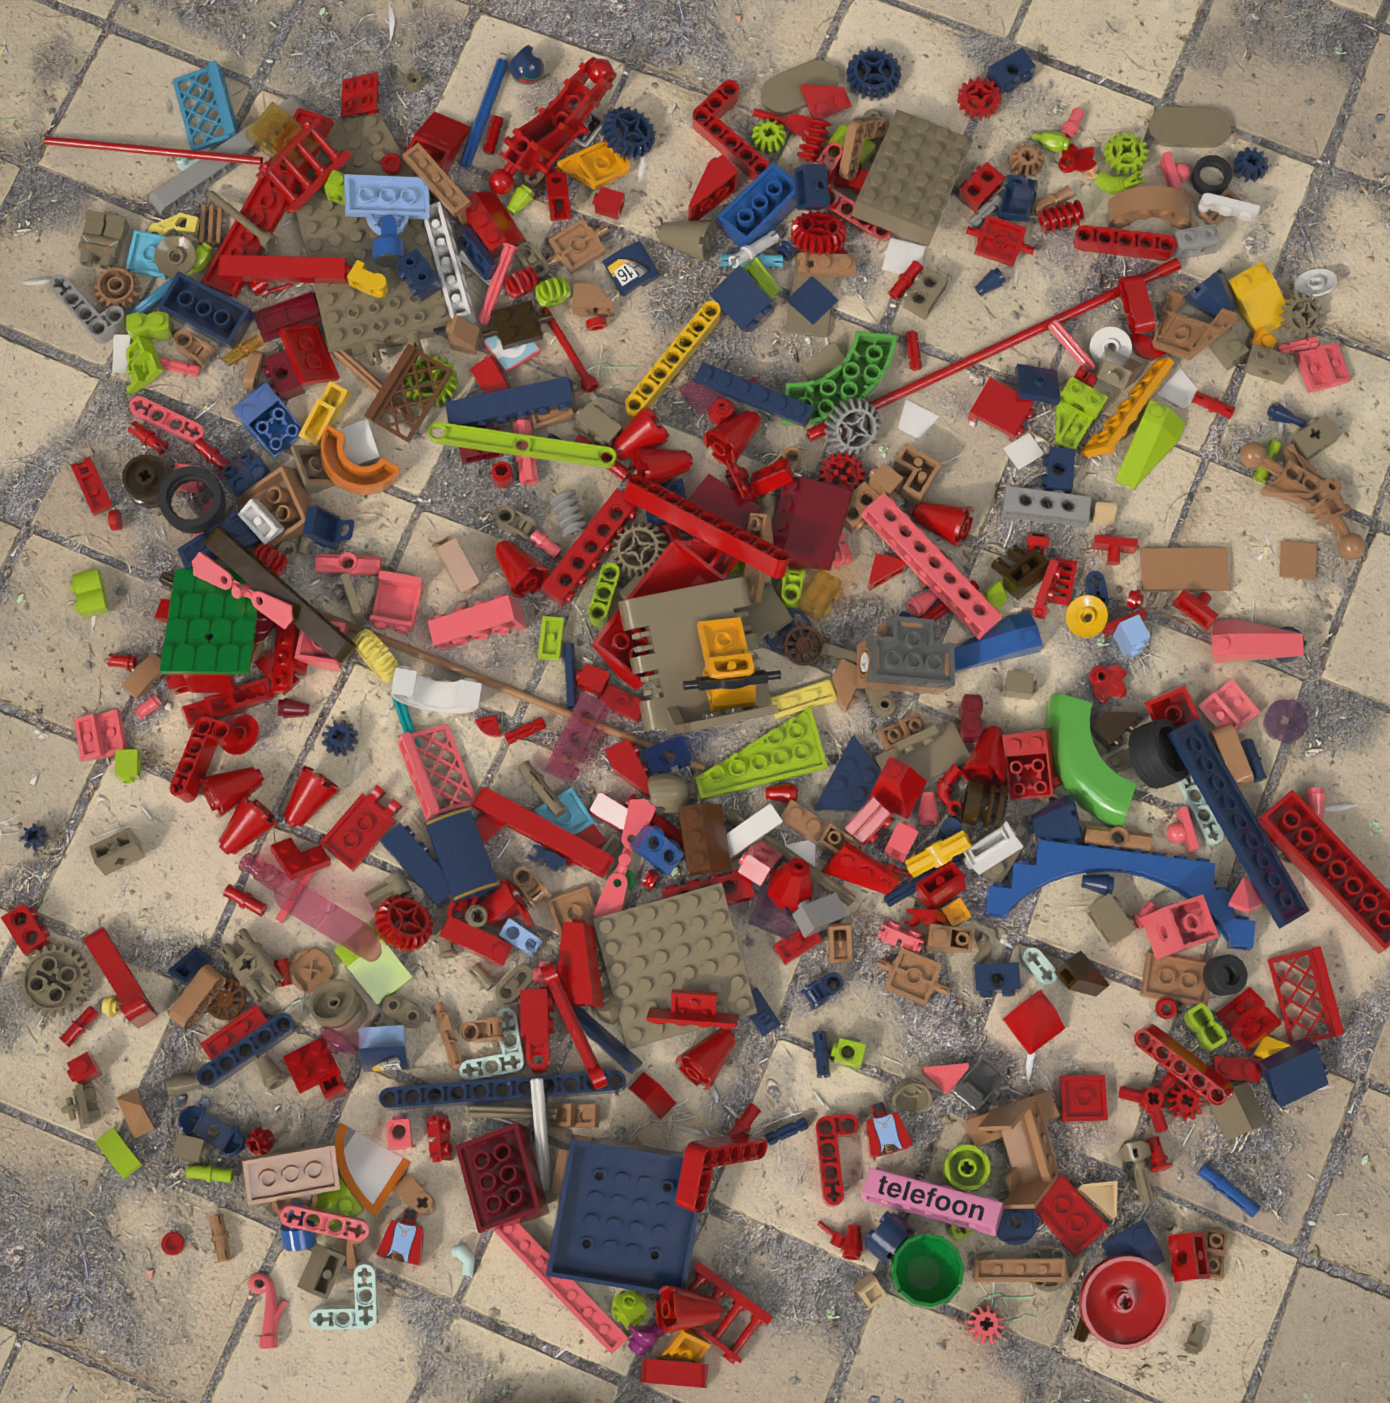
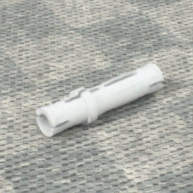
M772 230L752 244L741 247L739 252L729 257V264L736 263L733 265V268H737L745 262H751L756 255L778 243L779 235L775 234V231Z

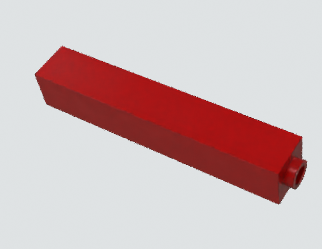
M220 255L218 275L223 281L348 284L347 275L352 267L346 258Z

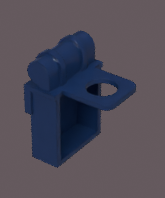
M1007 175V184L1004 185L1005 189L998 213L1000 219L1029 222L1032 206L1035 205L1038 180L1027 179L1021 175Z
M308 506L302 535L314 540L315 544L323 548L328 547L331 550H338L341 541L352 538L355 522L352 519L342 520L340 516L319 506ZM348 525V533L342 536L343 526Z

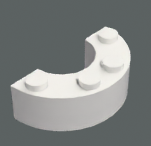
M399 666V668L395 667L391 696L403 704L422 710L451 714L470 713L478 709L482 683H477V680L472 678H464V680L460 679L456 682L445 679L435 681L431 680L429 676L419 675L411 667Z

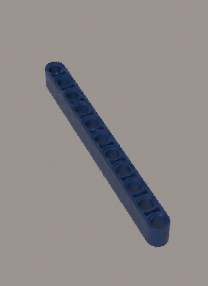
M619 1070L603 1071L608 1085L598 1090L587 1086V1082L590 1079L587 1072L388 1087L379 1094V1101L385 1109L393 1111L532 1100L531 1092L522 1094L520 1087L524 1083L530 1084L533 1078H542L543 1083L551 1081L555 1084L551 1092L544 1091L545 1099L612 1094L622 1092L625 1089L626 1078L623 1072ZM612 1077H621L623 1080L622 1084L619 1087L611 1086L610 1079ZM568 1080H575L577 1082V1087L572 1091L565 1088V1083ZM501 1085L509 1087V1092L505 1096H500L497 1093V1089ZM481 1086L487 1089L486 1095L481 1098L476 1097L475 1090ZM457 1088L464 1090V1095L461 1099H454L452 1097L453 1091ZM434 1090L441 1091V1097L437 1101L430 1100V1093ZM411 1092H417L419 1095L418 1100L414 1103L407 1101V1096ZM390 1093L395 1094V1102L390 1105L385 1104L386 1095Z

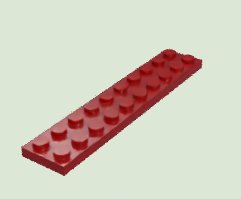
M298 107L269 161L302 130L301 125L307 119L319 118L321 120L315 128L325 139L333 127L334 121L331 118ZM309 133L301 142L316 157L321 146ZM294 148L287 156L306 175L311 165ZM280 161L273 168V171L294 193L301 183ZM266 175L264 178L257 180L240 213L264 232L273 233L286 211L284 206L288 203L286 201L287 198ZM235 219L203 276L201 283L213 290L237 298L246 282L223 281L219 277L220 255L261 256L265 248L260 245L259 238Z

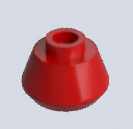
M724 398L712 402L708 409V416L716 425L737 415L734 403Z

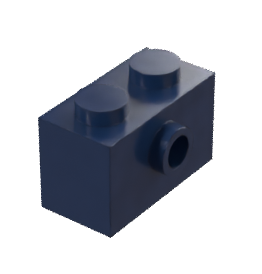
M802 165L794 168L797 210H821L829 207L830 195L828 193L826 165Z

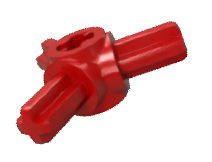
M1167 1072L1156 1085L1151 1084L1149 1088L1142 1087L1139 1090L1122 1085L1119 1088L1118 1097L1138 1103V1107L1143 1108L1145 1113L1150 1114L1155 1132L1161 1133L1168 1130L1162 1111L1165 1108L1163 1102L1167 1099L1166 1094L1177 1083L1178 1079L1171 1072ZM1153 1095L1155 1096L1154 1102L1150 1104L1148 1100L1150 1099L1149 1097Z

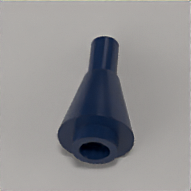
M1278 401L1275 404H1271L1267 410L1269 421L1292 423L1301 428L1306 424L1305 419L1295 416L1294 413Z

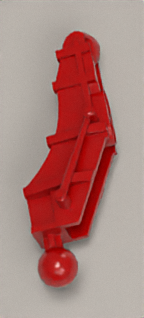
M591 57L585 64L581 62L578 66L580 69L570 79L566 78L563 83L565 86L555 99L550 101L546 108L540 107L538 110L540 114L519 128H514L512 131L514 136L512 138L507 136L504 139V143L509 149L506 153L501 151L499 155L508 162L503 169L494 170L488 179L489 187L495 194H508L513 189V175L517 169L530 177L534 176L538 171H541L544 175L550 174L552 164L564 153L580 133L586 135L589 132V128L584 125V122L594 108L600 106V101L606 92L612 89L614 86L612 83L617 76L616 72L613 71L612 64L608 60ZM589 78L596 84L591 90L585 86ZM579 102L578 107L574 110L575 104ZM553 127L556 128V129H555L553 132H551L549 135H547L546 137H544L543 139H541V138H542L546 133H548Z

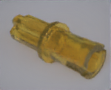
M255 334L242 344L238 343V347L225 354L223 360L227 366H231L244 357L248 358V355L253 350L262 347L263 343L258 335Z

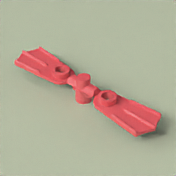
M198 552L197 556L192 560L194 576L224 590L232 587L231 593L234 598L248 597L257 610L283 629H287L294 620L292 613L293 605L262 591L254 592L252 591V586L248 583L240 584L235 580L233 582V576L203 552Z
M645 798L638 800L630 799L622 834V843L625 847L618 858L617 873L612 874L608 878L593 912V915L597 918L622 911L627 889V879L624 875L630 865L633 853L632 848L629 846L631 843L628 842L627 838L631 835L636 837L644 825L649 826L656 807L651 805ZM619 879L622 882L621 886L615 887L613 885L614 880Z

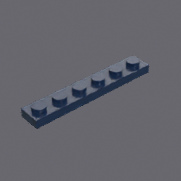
M702 362L693 379L695 384L806 428L815 410L809 404Z

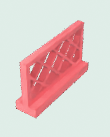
M444 724L410 734V732H406L400 735L397 744L426 821L457 809L470 807L476 796L449 725ZM445 732L447 738L445 744L433 739L435 733ZM421 737L429 741L425 750L416 746L414 739ZM430 743L442 748L438 757L427 751ZM444 750L453 754L454 761L452 764L441 759ZM424 755L436 761L432 769L423 765L422 759ZM438 762L450 768L446 777L434 771ZM452 770L460 773L462 777L460 784L448 778ZM432 775L443 780L440 789L431 785L429 780ZM445 783L457 788L454 796L442 791ZM459 790L468 793L470 800L463 802L457 799L456 796ZM439 795L451 801L448 807L440 809L437 802Z

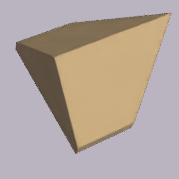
M1118 1181L1082 1184L1076 1189L1110 1221L1117 1216Z

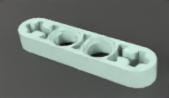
M1190 776L1189 782L1190 784H1193V778ZM1186 778L1177 782L1203 841L1209 846L1218 845L1224 838V832L1206 804L1197 785H1192L1186 789L1185 787L1189 784ZM1197 790L1201 795V799L1199 801L1191 800L1189 792ZM1200 810H1206L1210 814L1208 821H1202L1198 817ZM1211 822L1214 823L1210 828L1213 833H1218L1216 840L1208 837L1210 829L1209 827L1204 829L1203 826H1207Z

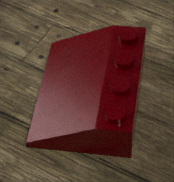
M793 477V482L783 486L772 523L773 545L790 554L788 566L831 570L852 499V491L802 477Z
M515 1123L455 1146L478 1233L527 1222L550 1214L526 1126Z

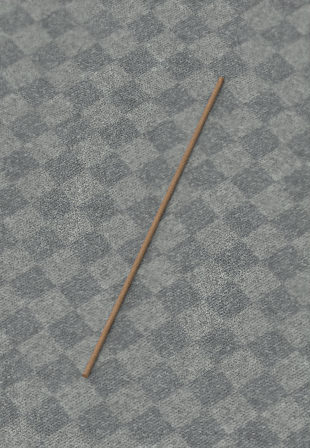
M317 609L329 621L346 623L349 631L357 634L367 629ZM372 631L388 647L463 677L475 679L478 683L618 739H629L631 744L635 743L638 747L698 771H705L707 764Z

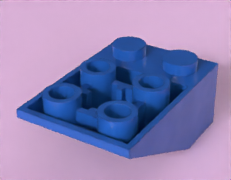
M266 382L260 383L230 408V411L273 459L300 438L298 435L302 426Z

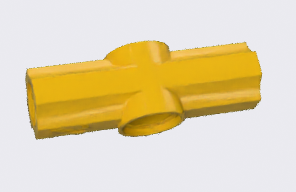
M963 829L944 840L940 839L930 844L924 851L905 860L910 874L915 878L933 867L938 868L953 859L952 857L971 848L972 844Z

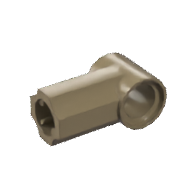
M397 871L389 875L383 883L364 894L373 910H376L381 902H384L389 896L393 897L396 894L400 895V897L404 894L408 895L412 892V889L402 871Z

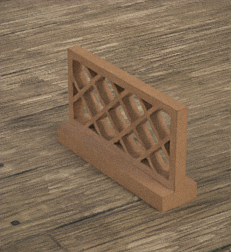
M419 143L403 153L402 158L412 168L415 176L419 177L426 184L432 196L438 202H441L447 213L461 229L465 226L467 227L468 222L465 209L471 205L469 199Z

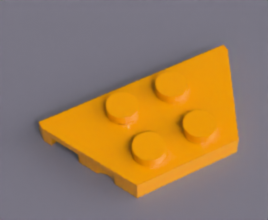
M602 141L557 162L558 168L593 190L630 173V163L626 156L620 158V154L617 152L613 154V149L607 148L608 143Z

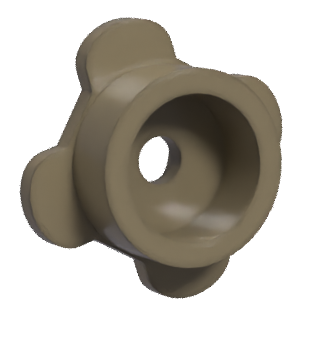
M413 69L402 77V83L409 87L410 92H416L417 88L426 84V79L421 76L419 70Z

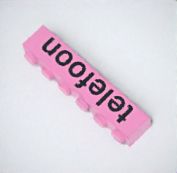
M869 1167L862 1189V1198L865 1202L992 1236L997 1234L1003 1213V1203L994 1197L983 1198L971 1191H956L948 1185L938 1186L926 1179H911L910 1176L903 1173L892 1174L880 1167L876 1169Z

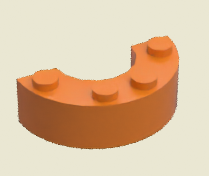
M327 424L321 439V461L327 476L335 485L353 494L370 495L384 491L398 480L401 468L383 457L371 466H358L349 461L343 451L346 435Z

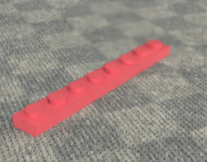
M520 1224L493 1230L611 1354L628 1339L574 1280L546 1276L549 1254Z

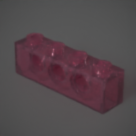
M581 693L544 769L547 774L569 784L571 780H576L580 772L578 766L581 760L585 761L590 751L587 747L591 740L595 741L599 733V729H597L600 721L604 722L609 712L606 709V702L587 693ZM585 714L593 715V721L590 724L582 723V717ZM578 733L584 736L583 741L580 744H574L572 742L573 736ZM567 753L574 755V760L570 764L563 763V756Z

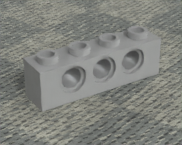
M1013 484L1005 488L1001 517L1086 528L1089 522L1091 497L1083 493L1066 494L1061 490H1053L1051 492L1044 491L1039 487L1028 489ZM1027 499L1030 504L1023 505L1020 500ZM1048 502L1051 507L1045 508L1041 503ZM1063 505H1070L1073 510L1067 511L1063 508Z

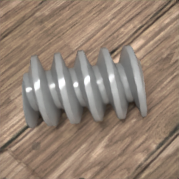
M576 490L558 493L552 500V506L555 507L554 512L557 514V521L560 522L559 527L563 530L562 536L568 539L580 536L585 530L582 527L587 525L586 521H579L584 517L583 513H577L582 509L581 506H574V504L579 502L578 498H572V496L576 495Z

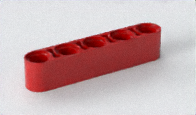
M1081 225L1076 229L1073 246L1077 250L1167 261L1173 257L1177 241L1170 235ZM1079 236H1085L1087 240H1082ZM1101 238H1104V239H1106L1108 242L1104 243V242H1102L1100 239H1101ZM1120 241H1126L1129 245H1123ZM1145 243L1149 245V248L1143 247L1141 244ZM1162 246H1167L1170 250H1164Z
M1147 1024L1135 1033L1134 1042L1142 1051L1211 1104L1220 1106L1233 1096L1234 1088L1228 1080L1156 1025ZM1145 1033L1150 1036V1040L1145 1037ZM1163 1047L1168 1050V1054L1163 1051ZM1181 1061L1186 1064L1187 1068L1181 1065ZM1199 1075L1204 1077L1205 1082L1200 1080ZM1217 1089L1223 1092L1224 1097L1218 1094Z

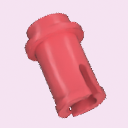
M156 694L149 695L146 701L133 709L141 720L155 709H160V706L163 704Z
M1146 901L1138 913L1132 915L1136 928L1142 929L1144 927L1141 920L1142 917L1158 910L1155 904Z

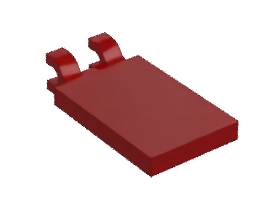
M378 785L375 786L368 797L362 793L320 841V844L353 872L380 842V839L397 822L392 817L403 807L394 798L386 808L378 801L384 797L386 792Z

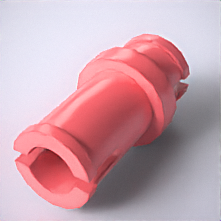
M1074 108L1068 121L1064 122L1061 133H1064L1067 138L1072 140L1079 131L1078 126L1085 112L1080 108Z
M537 529L529 540L535 544L537 549L541 548L555 560L563 548L548 538L549 535L546 533L542 534Z

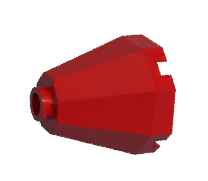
M793 858L771 874L767 895L777 908L784 909L788 907L790 911L795 912L799 909L798 905L803 901L810 900L811 902L814 882L810 866L804 859Z

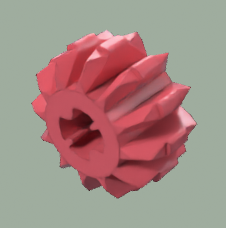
M989 1304L985 1306V1312L981 1305H978L976 1307L978 1314L972 1310L969 1312L974 1320L966 1319L967 1324H973V1327L967 1329V1333L975 1331L976 1333L973 1335L972 1340L975 1341L981 1336L980 1343L984 1345L987 1337L990 1344L995 1342L993 1335L997 1338L1002 1337L997 1329H1005L1004 1325L998 1324L999 1321L1004 1320V1316L996 1318L995 1315L999 1312V1309L995 1308L990 1313L991 1306ZM985 1318L989 1320L988 1323L991 1322V1327L987 1328L986 1331L982 1329L983 1326L980 1327V1322L984 1321Z

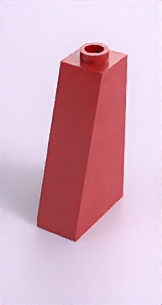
M572 919V922H563L557 974L572 1006L603 1008L594 928L585 924L583 919Z

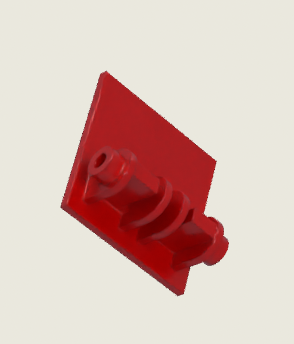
M378 72L342 80L341 118L365 112L368 115L379 112L377 109V103L379 102L378 86L380 85Z
M726 460L729 469L725 471V478L730 488L735 490L742 498L758 505L757 495L750 487L748 481L749 474L747 470L737 463Z

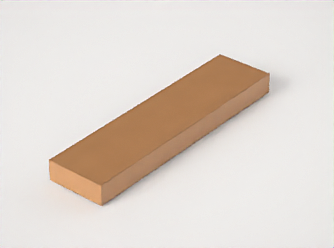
M974 1258V1282H1067V1258Z

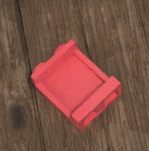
M379 570V585L373 612L369 616L370 624L379 630L391 628L395 632L406 634L407 631L413 632L424 585L422 577Z

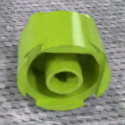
M968 1144L960 1145L946 1156L942 1166V1174L947 1185L953 1187L956 1191L974 1192L987 1181L990 1175V1162L987 1155L978 1147ZM964 1163L972 1169L968 1174L965 1171H961Z

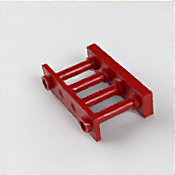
M319 118L307 119L301 125L302 130L269 162L265 161L258 168L259 172L255 175L258 179L264 178L267 175L286 196L288 203L284 208L288 213L297 212L328 180L332 170L337 171L352 156L347 149L342 151L335 150L315 128L321 122ZM309 133L329 155L330 161L326 165L321 164L301 142ZM294 148L315 169L316 175L312 179H307L287 156ZM280 161L301 183L302 189L298 193H293L273 171V168Z
M698 1261L693 1268L696 1272L694 1275L696 1278L687 1290L697 1292L703 1283L706 1284L708 1281L715 1286L711 1297L720 1300L721 1297L724 1298L727 1295L733 1300L731 1303L733 1306L712 1335L700 1326L693 1327V1329L724 1352L722 1357L734 1365L735 1362L740 1364L743 1360L738 1356L741 1349L757 1327L762 1326L763 1323L767 1326L773 1317ZM745 1309L752 1314L750 1317L751 1321L731 1349H728L719 1340L739 1312H743Z

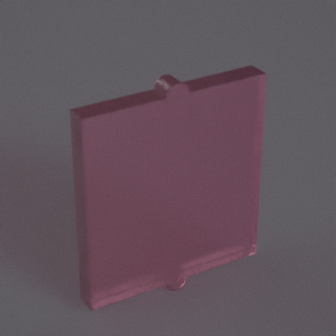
M693 379L679 389L680 393L688 401L687 404L691 405L700 416L708 411L712 402L727 397L695 384Z

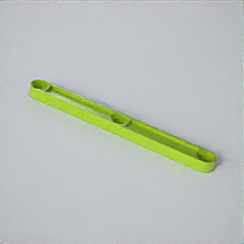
M442 422L432 423L428 428L429 439L436 444L605 469L613 467L616 463V452L612 448ZM440 428L444 431V434L437 438L432 435V431ZM519 441H526L528 447L525 450H520L516 447V444ZM604 453H609L613 459L610 462H603L600 457Z

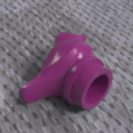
M657 1323L651 1326L642 1325L638 1327L629 1325L628 1328L633 1333V1337L629 1340L628 1348L634 1353L643 1356L645 1352H648L650 1346L655 1345L658 1339L665 1335L662 1332L664 1330L663 1327H658Z

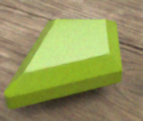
M997 580L983 592L985 599L992 606L996 607L999 612L1009 598L1001 580Z

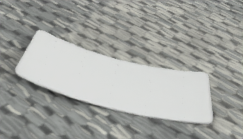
M129 335L113 336V373H126L128 364L126 349L130 346Z

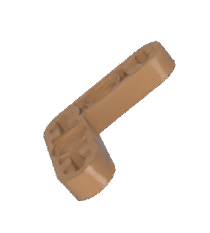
M873 116L853 119L849 123L839 169L841 178L849 181L854 180L859 169L864 139L883 137L889 128V121L887 119Z

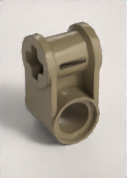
M507 505L499 507L496 511L497 526L524 542L528 541L530 531L538 524L532 517ZM507 514L511 516V519L502 521L500 517Z

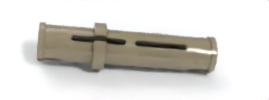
M527 760L521 763L518 770L528 781V786L531 789L534 788L556 818L564 815L567 808L546 784L544 776L540 773L538 774L530 764V761Z

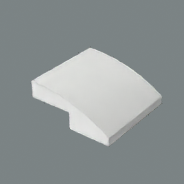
M368 419L338 430L346 435L343 451L346 458L353 464L362 466L380 460Z

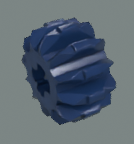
M1247 147L1244 151L1240 150L1237 157L1233 161L1235 165L1233 170L1239 173L1238 179L1244 177L1245 182L1251 179L1255 183L1258 178L1262 179L1265 172L1269 168L1267 164L1268 157H1263L1264 151L1257 152L1256 147L1251 151Z
M334 720V726L326 725L325 728L328 732H322L321 734L325 738L322 741V745L327 746L326 751L328 753L334 751L335 757L339 756L340 751H342L344 756H347L346 750L349 749L353 752L355 748L352 744L359 743L358 739L355 738L358 735V731L353 730L354 725L352 723L346 726V721L342 720L340 725H338L337 721ZM339 735H342L343 738L341 742L337 738Z

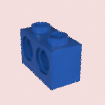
M644 825L629 846L660 873L670 875L684 856V853L679 850L680 845L674 840H668L664 837L665 832L658 826ZM652 837L653 843L649 846L648 840ZM668 850V857L664 860V853Z

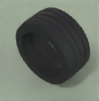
M185 466L176 469L164 479L160 486L158 494L160 510L170 525L177 530L190 534L202 533L211 529L210 527L219 522L223 517L226 507L225 492L218 479L203 468ZM190 481L205 483L213 494V502L210 509L203 516L195 519L179 517L171 505L175 491L182 484Z
M1158 719L1140 725L1133 729L1129 735L1128 750L1132 765L1142 782L1154 789L1180 782L1189 774L1167 735L1178 729L1168 719Z

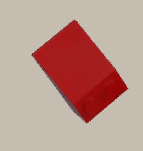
M723 154L718 158H712L708 162L688 205V221L700 220L738 190L739 171Z

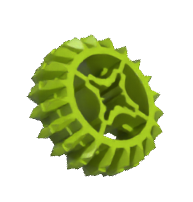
M437 354L433 358L449 369H454V365L448 363L446 357L441 360V356ZM421 356L420 360L415 362L416 371L428 368L426 359ZM442 369L432 370L434 381L442 380L446 372ZM453 370V374L434 404L437 408L440 407L439 402L442 401L445 404L447 402L446 397L452 399V392L457 391L456 384L459 381L456 378L458 375L456 370ZM429 371L420 373L419 384L430 383ZM414 375L406 377L404 380L405 389L417 386H413ZM432 386L421 388L423 400L431 398L434 394ZM418 389L406 393L408 399L412 398V402L420 401Z

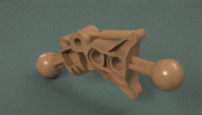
M1248 442L1241 447L1239 457L1246 467L1256 468L1260 466L1277 476L1274 482L1266 484L1260 492L1263 496L1276 497L1297 505L1299 503L1306 505L1309 513H1316L1312 518L1319 520L1316 523L1317 526L1331 523L1340 539L1338 550L1343 558L1354 560L1363 555L1366 546L1364 539L1358 534L1351 533L1341 517L1351 509V506L1344 504V499L1340 494L1342 487L1336 478L1329 477L1325 480L1316 472L1317 469L1296 451L1292 443H1288L1283 449V465L1268 457L1265 447L1259 442Z

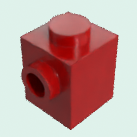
M601 186L599 193H595L592 205H595V213L619 220L625 204V193Z
M88 1052L67 1062L69 1067L67 1073L72 1082L76 1081L83 1086L102 1076L93 1055Z

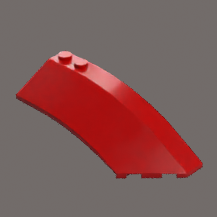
M699 538L686 541L673 540L625 600L724 581L739 559ZM618 608L591 645L619 678L634 690H637L644 684V682H641V677L650 676L653 671L633 675L630 658L648 655L650 650L635 653L634 648L637 646L649 645L648 639L643 637L642 639L635 640L632 639L631 634L645 632L646 630L643 627L624 631Z

